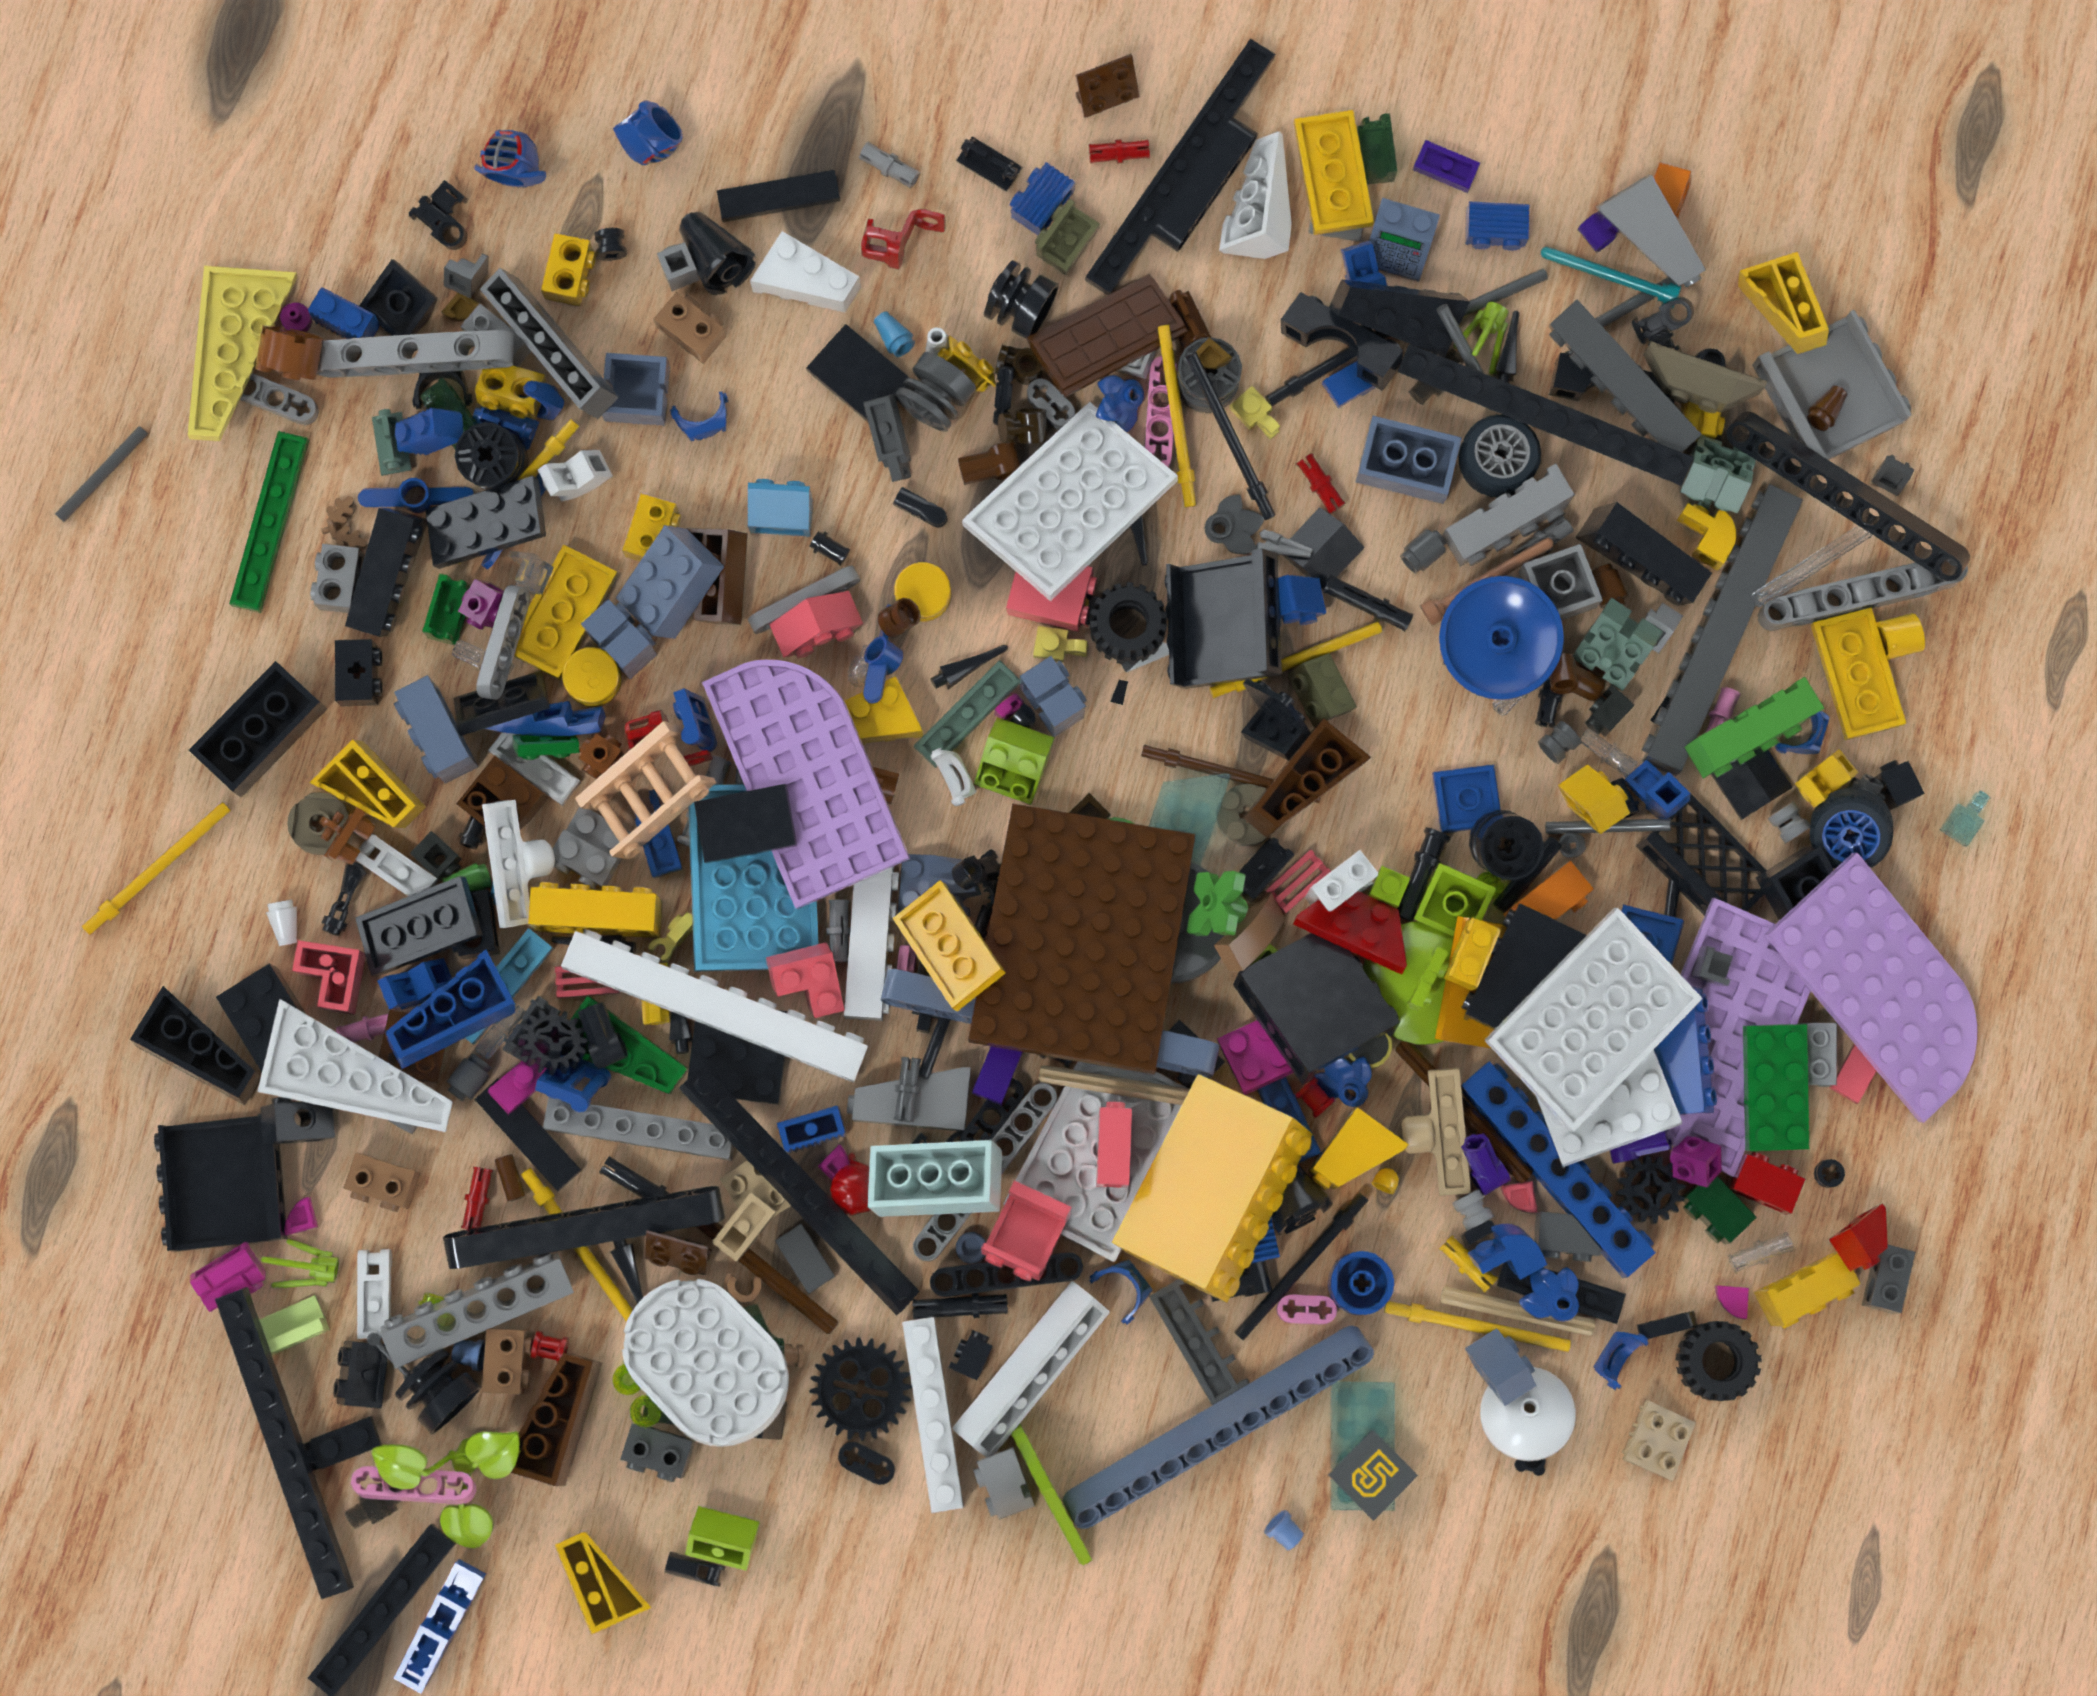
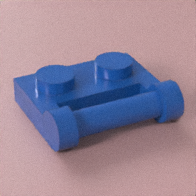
M685 688L673 692L676 700L673 703V708L677 718L682 720L684 729L681 732L683 742L689 745H698L701 750L713 751L717 747V739L704 698Z
M582 1059L575 1069L569 1066L566 1074H563L560 1069H556L554 1076H551L549 1069H546L537 1079L535 1090L546 1094L550 1098L570 1103L573 1110L581 1113L590 1106L591 1099L596 1092L609 1083L611 1074L606 1068L597 1069L594 1063ZM583 1077L590 1079L582 1091L575 1089Z

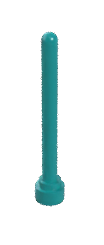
M1544 247L1540 252L1544 259L1658 297L1657 301L1663 302L1662 304L1677 298L1682 286L1671 282L1669 285L1663 283V286L1550 247Z

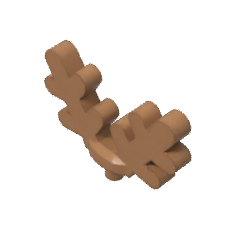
M347 496L343 501L340 498H336L335 505L337 509L334 511L331 506L326 508L329 516L327 519L328 527L321 528L322 533H331L332 540H336L338 546H344V543H346L349 547L366 548L367 542L365 539L360 538L359 530H355L351 535L348 534L350 532L348 526H343L339 531L336 530L335 524L345 525L347 523L343 515L352 516L354 514L353 508H351L354 504L353 497Z

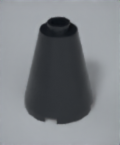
M691 212L682 218L679 227L680 234L686 243L697 273L707 292L712 295L727 293L725 288L732 284L737 288L751 275L756 265L753 257L756 256L748 246L702 212Z
M1297 1165L1296 1176L1291 1183L1287 1184L1282 1194L1281 1206L1277 1211L1273 1212L1272 1220L1279 1235H1282L1283 1232L1288 1234L1316 1219V1211L1321 1208L1322 1212L1325 1213L1332 1207L1333 1202L1315 1181Z

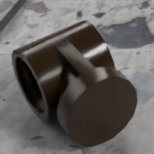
M1002 344L995 374H997L999 366L1013 367L1014 379L1024 385H1029L1035 379L1042 377L1043 366L1031 348L1019 349ZM1030 361L1036 365V368L1033 371L1026 372L1020 368V365L1023 362Z
M1043 408L1016 410V418H1012L1010 413L999 414L998 432L1001 442L1012 443L1014 436H1017V442L1024 444L1047 441L1046 410Z

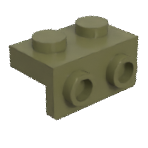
M1069 199L1065 206L1062 204L1058 206L1052 216L1054 221L1048 230L1043 228L1035 240V244H1037L1036 256L1067 275L1100 228V223L1075 208V202Z
M1330 653L1304 662L1288 674L1292 687L1296 691L1313 727L1323 718L1328 721L1357 708Z

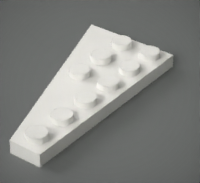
M279 1000L258 1092L446 1132L453 1104L452 1100L285 1001Z

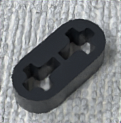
M1689 1311L1638 1324L1637 1329L1638 1333L1651 1339L1694 1328L1698 1324L1694 1311Z
M848 1442L839 1450L838 1459L842 1467L874 1484H886L894 1477L895 1465L893 1461L861 1443ZM854 1447L858 1448V1455L866 1459L865 1464L863 1465L857 1461H854L852 1465L846 1463L848 1457L844 1455L845 1450L851 1451ZM884 1461L887 1463L886 1469L890 1471L889 1476L883 1475L880 1479H877L875 1477L876 1471L867 1466L869 1462L880 1465Z

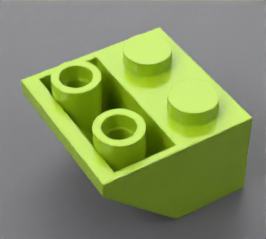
M997 717L988 735L974 785L1032 805L1055 737Z

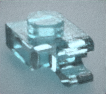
M1981 790L1978 793L1975 792L1966 808L1961 804H1957L1940 828V831L1964 847H1967L1985 821L1977 815L1991 797Z

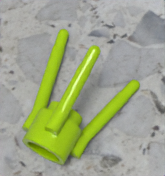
M1488 302L1484 311L1478 310L1474 320L1463 332L1467 339L1480 323V328L1483 331L1472 352L1473 356H1477L1489 333L1495 334L1498 331L1489 368L1490 374L1495 373L1504 333L1509 325L1505 321L1509 311L1496 302Z
M291 1238L287 1239V1244L318 1256V1258L313 1257L311 1263L264 1256L261 1258L263 1263L309 1270V1276L315 1277L312 1279L273 1282L271 1284L272 1288L313 1285L327 1287L328 1282L335 1283L338 1274L339 1258L332 1257L333 1252L322 1251Z

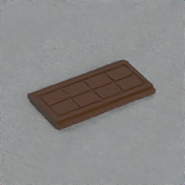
M1148 274L1027 337V342L1059 392L1066 398L1161 348L1158 333L1159 326L1170 325L1172 341L1187 334L1188 330L1155 279Z

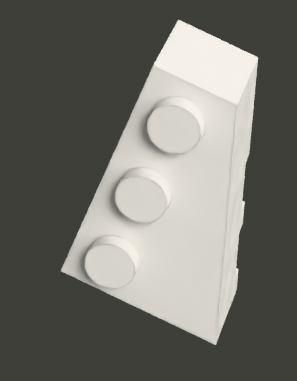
M783 231L750 280L752 291L755 293H768L780 296L782 299L808 302L809 305L840 312H846L861 288L859 276Z

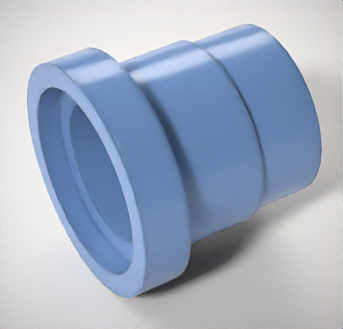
M479 1339L477 1342L462 1340L455 1343L452 1350V1360H456L459 1364L470 1366L474 1371H482L484 1366L485 1340Z
M1287 1510L1278 1513L1264 1530V1533L1269 1538L1273 1537L1286 1550L1295 1547L1304 1536V1533L1291 1520V1514Z

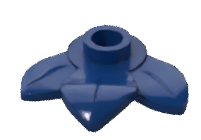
M1108 375L1097 383L1105 396L1098 407L1096 417L1105 421H1115L1125 432H1129L1137 421V408L1144 399L1143 387L1134 379L1123 380L1116 375Z
M1365 1056L1359 1057L1353 1063L1343 1057L1324 1068L1325 1072L1315 1075L1318 1079L1317 1084L1329 1097L1339 1098L1349 1107L1361 1106L1368 1098L1367 1084L1372 1078V1069ZM1348 1089H1352L1356 1093V1097L1352 1096Z
M1565 1267L1556 1275L1546 1268H1541L1530 1274L1531 1287L1534 1292L1519 1300L1521 1307L1527 1313L1536 1318L1551 1316L1561 1322L1569 1321L1577 1315L1579 1302L1575 1295L1578 1291L1579 1283L1574 1272ZM1564 1300L1568 1302L1569 1307L1567 1309H1560L1557 1303Z

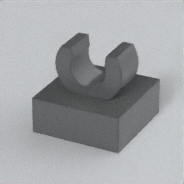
M1887 455L1874 474L1871 483L1898 496L1912 477L1914 469L1910 467L1909 463L1903 464L1896 460L1894 455Z

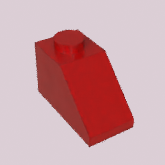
M1883 1203L1861 1213L1829 1239L1849 1271L1861 1266L1864 1270L1871 1268L1880 1262L1878 1256L1888 1248L1886 1207Z

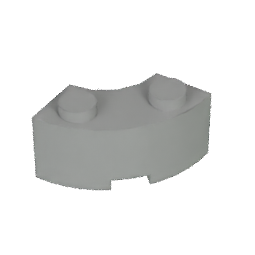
M1013 1447L977 1461L979 1468L973 1471L979 1487L986 1486L990 1497L985 1498V1502L991 1517L997 1515L999 1520L1035 1507Z

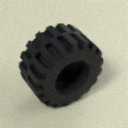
M1127 582V585L1122 587L1119 583L1114 585L1112 590L1107 588L1103 591L1102 597L1096 599L1090 616L1092 642L1095 641L1096 649L1099 652L1103 651L1105 658L1111 660V658L1116 659L1118 664H1123V661H1129V665L1136 664L1137 660L1141 659L1142 662L1147 660L1150 654L1154 655L1158 651L1159 645H1162L1167 627V613L1164 612L1162 600L1158 601L1156 598L1157 594L1153 590L1151 592L1146 591V586L1142 584L1139 587H1134V582ZM1133 609L1145 618L1146 629L1143 634L1136 638H1122L1111 629L1110 619L1119 610Z
M1725 1321L1707 1322L1699 1324L1693 1330H1689L1685 1334V1340L1680 1341L1678 1345L1680 1352L1676 1354L1675 1359L1679 1360V1367H1676L1677 1373L1682 1375V1383L1684 1386H1688L1691 1389L1690 1392L1694 1395H1699L1706 1400L1731 1401L1735 1400L1738 1396H1744L1748 1393L1747 1389L1754 1387L1756 1384L1754 1378L1756 1375L1760 1376L1761 1369L1758 1368V1362H1762L1761 1355H1757L1756 1349L1759 1347L1757 1342H1752L1750 1339L1752 1335L1748 1331L1741 1330V1326ZM1714 1342H1721L1727 1345L1734 1356L1733 1370L1723 1380L1710 1378L1702 1364L1704 1351Z

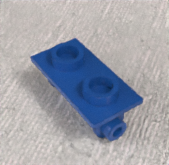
M482 405L480 408H476L473 413V419L476 420L474 425L484 422L498 424L518 436L527 450L531 447L540 423L528 417L523 419L517 418L510 412L500 409L489 410Z

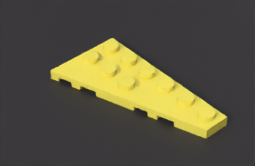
M204 266L188 425L189 439L221 441L256 366L262 326H275L297 279L296 272Z

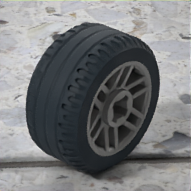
M1503 414L1491 415L1475 423L1467 432L1459 450V467L1464 479L1477 492L1489 497L1498 498L1505 493H1509L1511 496L1516 494L1514 491L1523 485V482L1535 476L1541 462V448L1535 432L1528 424Z

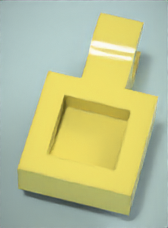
M1253 386L1230 404L1229 409L1249 430L1257 425L1270 440L1280 432L1278 430L1280 425L1274 418L1268 415L1272 411V406Z
M1038 626L1033 658L1047 659L1052 656L1054 661L1060 660L1064 662L1065 654L1086 657L1088 641L1068 639V630Z
M688 912L684 916L679 914L672 920L668 926L670 932L666 938H656L649 944L648 949L651 952L659 945L665 946L666 952L660 958L663 962L671 958L676 947L680 946L693 931L692 915Z

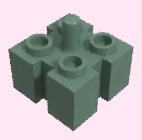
M1700 435L1691 451L1690 456L1694 458L1681 486L1680 493L1686 494L1692 500L1699 501L1698 505L1709 510L1712 501H1714V505L1718 509L1738 513L1752 484L1756 460L1736 447L1729 449L1722 446V442Z
M1611 598L1572 656L1575 657V661L1591 671L1595 666L1603 670L1605 674L1602 678L1623 691L1637 672L1639 666L1642 665L1663 631L1643 618L1639 623L1629 618L1632 611Z

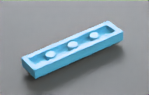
M529 928L496 967L512 999L554 949ZM490 1026L466 1037V1039L475 1045Z

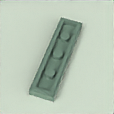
M999 660L914 745V748L936 768V763L931 759L932 751L939 748L941 750L953 751L1020 685V679Z

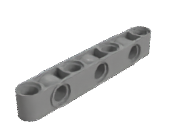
M483 330L325 340L322 345L317 374L323 377L340 378L511 367L514 356V333L506 330ZM475 346L474 351L468 355L469 350ZM418 350L417 355L412 358L413 353ZM362 353L361 358L356 362L357 357Z
M1947 559L1949 564L1958 566L1954 560ZM1915 562L1799 590L1769 600L1759 610L1758 622L1764 629L1774 631L1791 626H1802L1871 607L1873 609L1926 596L1957 585L1966 577L1968 566L1961 576L1953 581L1943 580ZM1886 580L1896 583L1897 592H1891L1887 589ZM1827 594L1835 595L1839 600V606H1832L1827 600ZM1768 609H1777L1781 619L1776 621L1770 618Z

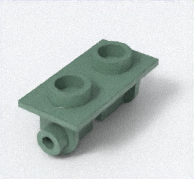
M390 409L378 411L379 416L372 417L381 476L411 471L409 452H399L395 438V425L400 420H403L402 412L391 413Z

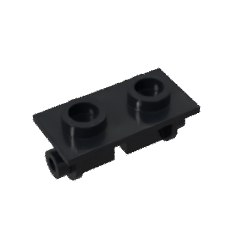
M973 136L970 140L966 139L961 146L962 152L956 159V162L1006 192L1023 168Z

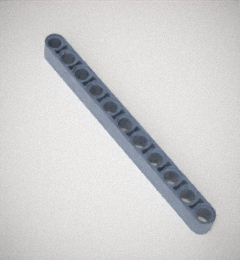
M888 969L880 998L881 1002L890 1006L971 1024L976 1000L975 997L956 1012L951 1008L930 976L899 969ZM1163 1030L1156 1067L1193 1076L1200 1074L1206 1078H1212L1220 1046L1212 1041Z
M1347 1326L1071 1488L1063 1497V1504L1076 1527L1087 1529L1096 1525L1365 1366L1373 1358L1374 1349L1358 1327Z

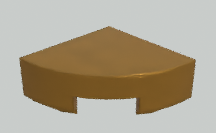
M457 292L441 313L451 320L465 321L479 303L473 298L466 297Z
M1210 337L1196 351L1206 370L1221 368L1232 361V356Z

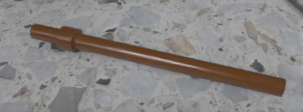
M1144 745L1141 757L1164 762V766L1176 769V766L1243 784H1254L1267 788L1273 780L1269 777L1182 755L1179 750L1168 748L1167 751ZM1321 797L1318 800H1316L1315 803H1319Z

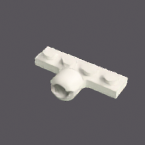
M516 800L482 804L499 927L509 928L528 924L530 905L528 881L531 878L547 876L552 872L555 865L553 849L547 841L542 839L522 841Z

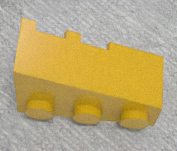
M1798 251L1739 270L1738 287L1797 354L1827 345L1829 328Z
M896 676L885 681L883 696L876 703H868L864 698L863 692L844 700L863 745H866V743L890 742L897 739L923 737V730Z
M352 739L309 782L395 828L405 829L426 808L364 741Z
M1837 1251L1753 1293L1770 1326H1781L1782 1329H1785L1799 1322L1798 1318L1807 1313L1813 1315L1827 1308L1826 1303L1835 1298L1837 1301H1841L1855 1294L1853 1288L1861 1285L1855 1271H1849Z
M585 1531L554 1545L591 1635L651 1608Z

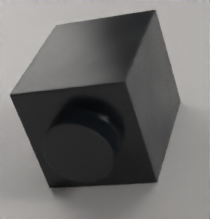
M1894 760L1879 767L1881 773L1875 776V778L1884 784L1881 791L1886 793L1884 801L1889 810H1893L1925 794L1909 761L1898 764L1897 760Z

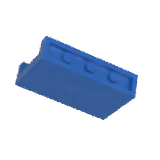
M1693 986L1692 988L1703 999L1654 1048L1679 1115L1714 1113V1106L1717 1104L1716 1090L1712 1087L1711 1074L1714 1073V1062L1712 1057L1709 1056L1708 1043L1711 1042V1031L1705 1020L1708 1000L1701 988Z

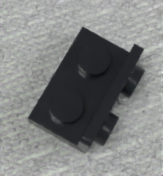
M345 1340L343 1347L339 1348L337 1363L338 1366H341L339 1379L335 1380L333 1395L334 1398H337V1404L382 1409L388 1358L376 1346L365 1342Z

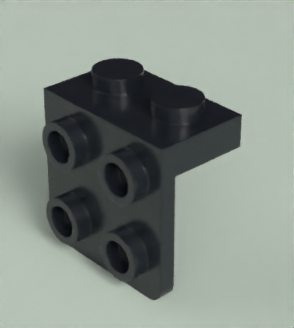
M1247 678L1243 685L1259 707V710L1243 728L1241 733L1247 740L1289 761L1311 734L1304 723L1306 718L1293 706L1295 702L1288 694L1282 691L1276 693L1263 681L1258 680L1254 682Z

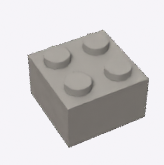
M1581 544L1524 563L1518 572L1521 579L1537 586L1551 599L1559 612L1561 620L1596 609L1603 601Z

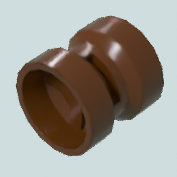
M904 597L894 602L892 606H888L880 611L878 614V624L884 634L889 637H897L904 633L906 629H910L920 622V610L914 601Z

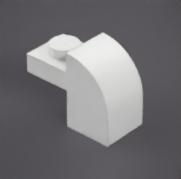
M581 450L565 463H548L538 469L543 485L550 496H559L561 501L571 500L592 491L612 477L600 450Z

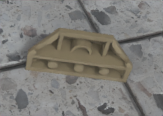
M1652 341L1644 353V357L1663 393L1670 395L1672 400L1679 403L1691 402L1697 404L1701 410L1708 413H1721L1756 397L1767 384L1766 380L1723 367Z

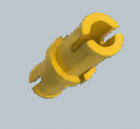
M1452 1234L1446 1242L1455 1251L1446 1243L1439 1250L1459 1267L1458 1271L1461 1274L1465 1273L1485 1293L1490 1288V1285L1482 1277L1491 1285L1497 1281L1498 1277H1495L1490 1271L1482 1274L1471 1261L1468 1254L1469 1251Z

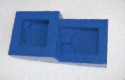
M1358 361L1336 372L1322 382L1323 387L1338 409L1356 397L1363 396L1376 388L1357 377Z

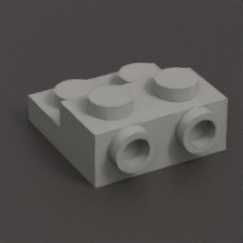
M579 807L566 830L562 831L553 847L555 856L554 868L567 875L570 870L581 876L578 881L584 885H589L594 890L597 885L600 887L608 885L622 858L612 857L609 853L619 841L601 815L592 810Z

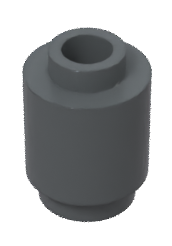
M1425 529L1404 547V552L1400 557L1408 569L1416 574L1420 570H1426L1446 552L1444 547L1446 541L1438 531L1434 530L1431 532Z
M472 1053L468 1059L464 1058L446 1081L451 1085L448 1091L461 1101L466 1097L472 1100L489 1078L488 1073L492 1067Z

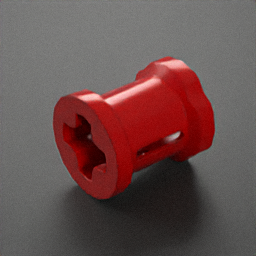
M1316 1077L1295 1094L1297 1099L1302 1098L1310 1107L1314 1118L1318 1117L1336 1101L1334 1097L1329 1098L1317 1084L1318 1079Z
M537 1331L532 1345L531 1358L543 1357L556 1360L558 1363L563 1353H567L569 1338H554L544 1335L542 1331Z

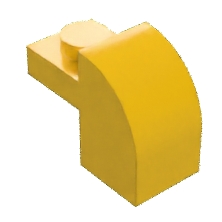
M1687 503L1676 521L1703 535L1691 556L1718 571L1734 547L1736 541L1735 524L1726 511L1719 509L1712 517L1704 507L1697 504L1692 506Z
M1838 749L1798 780L1795 785L1803 798L1815 807L1826 800L1831 792L1833 793L1859 772L1843 752Z

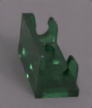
M1390 113L1382 114L1377 121H1370L1369 117H1365L1361 122V126L1357 127L1367 185L1394 182L1397 174V163Z
M440 378L437 383L421 394L420 398L427 409L431 407L460 412L462 414L464 432L477 424V421L473 419V415L453 386L444 378ZM457 443L452 444L454 449H456Z

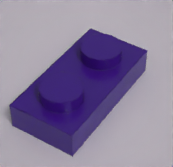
M1425 140L1414 164L1413 171L1468 193L1480 162Z

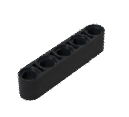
M1232 117L1156 225L1152 236L1178 252L1254 144L1258 133Z
M1074 1253L1052 1254L1046 1265L1047 1274L1043 1279L1038 1281L1031 1278L1030 1281H1026L1016 1276L1014 1281L1009 1284L999 1281L997 1273L1000 1268L988 1262L937 1269L932 1274L930 1286L935 1294L941 1297L1070 1282L1076 1280L1081 1275L1083 1263L1082 1259ZM1066 1258H1072L1078 1264V1270L1072 1276H1066L1060 1270V1263ZM971 1270H980L984 1274V1282L980 1287L973 1288L967 1284L966 1276ZM943 1273L949 1274L953 1279L952 1288L946 1292L938 1290L935 1285L936 1278Z

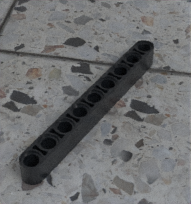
M1743 412L1728 427L1727 438L1733 446L1939 578L1946 581L1956 580L1967 567L1970 561V554L1964 546L1753 412ZM1739 425L1745 426L1749 434L1744 433ZM1765 442L1771 443L1775 450L1769 449ZM1791 458L1798 460L1801 467L1794 465ZM1817 475L1823 476L1827 483L1821 482ZM1842 492H1848L1852 495L1853 500L1846 498ZM1868 508L1876 510L1879 516L1872 515ZM1894 525L1901 526L1906 533L1899 532ZM1921 542L1928 543L1932 549L1924 548ZM1947 559L1954 560L1958 566L1949 564Z
M708 1186L456 1231L444 1235L443 1242L449 1269H460L645 1236L647 1230L662 1233L712 1224L725 1219L719 1186Z

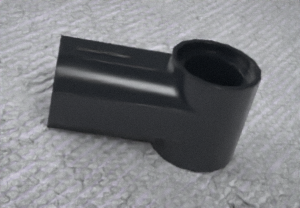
M604 1002L589 1006L578 1012L590 1042L588 1044L589 1053L597 1069H602L628 1058L624 1041L621 1035L615 1031Z
M1266 1260L1251 1263L1248 1268L1244 1269L1239 1279V1288L1233 1297L1242 1295L1248 1297L1272 1291ZM1211 1296L1212 1302L1219 1301V1299Z

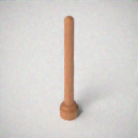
M1544 538L1442 600L1436 599L1432 601L1430 599L1421 604L1420 608L1431 626H1434L1442 621V617L1451 601L1467 586L1485 578L1506 576L1524 563L1550 550L1554 545L1551 538Z

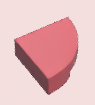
M1533 1181L1500 1187L1504 1198L1512 1207L1526 1213H1537Z

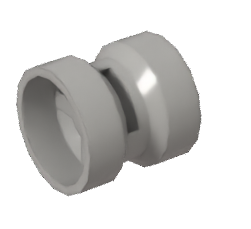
M1794 801L1768 818L1770 823L1780 830V837L1785 844L1810 828L1808 821L1801 818L1798 814L1799 808ZM1790 818L1793 819V821L1785 825L1784 822H1786Z
M1480 1189L1452 1203L1457 1212L1465 1215L1462 1223L1467 1231L1494 1217L1490 1208H1483L1484 1196Z

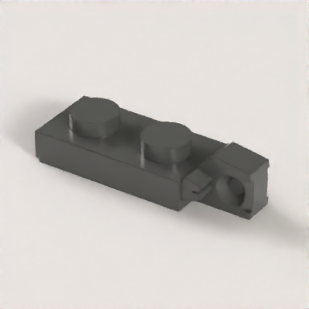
M895 394L864 402L878 461H882L885 468L889 467L892 482L910 478L911 473L908 463L911 461L910 451Z

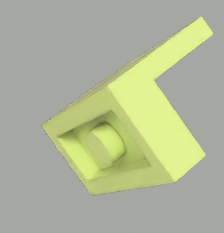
M316 1295L259 1319L272 1355L330 1330Z

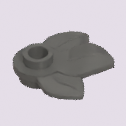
M1233 495L1223 499L1219 503L1217 513L1207 519L1204 530L1209 540L1218 544L1223 543L1230 552L1249 554L1252 553V550L1256 549L1255 543L1250 536L1259 530L1264 522V517L1254 511L1243 510L1240 495ZM1218 524L1223 525L1225 532L1221 534L1216 533L1214 526Z

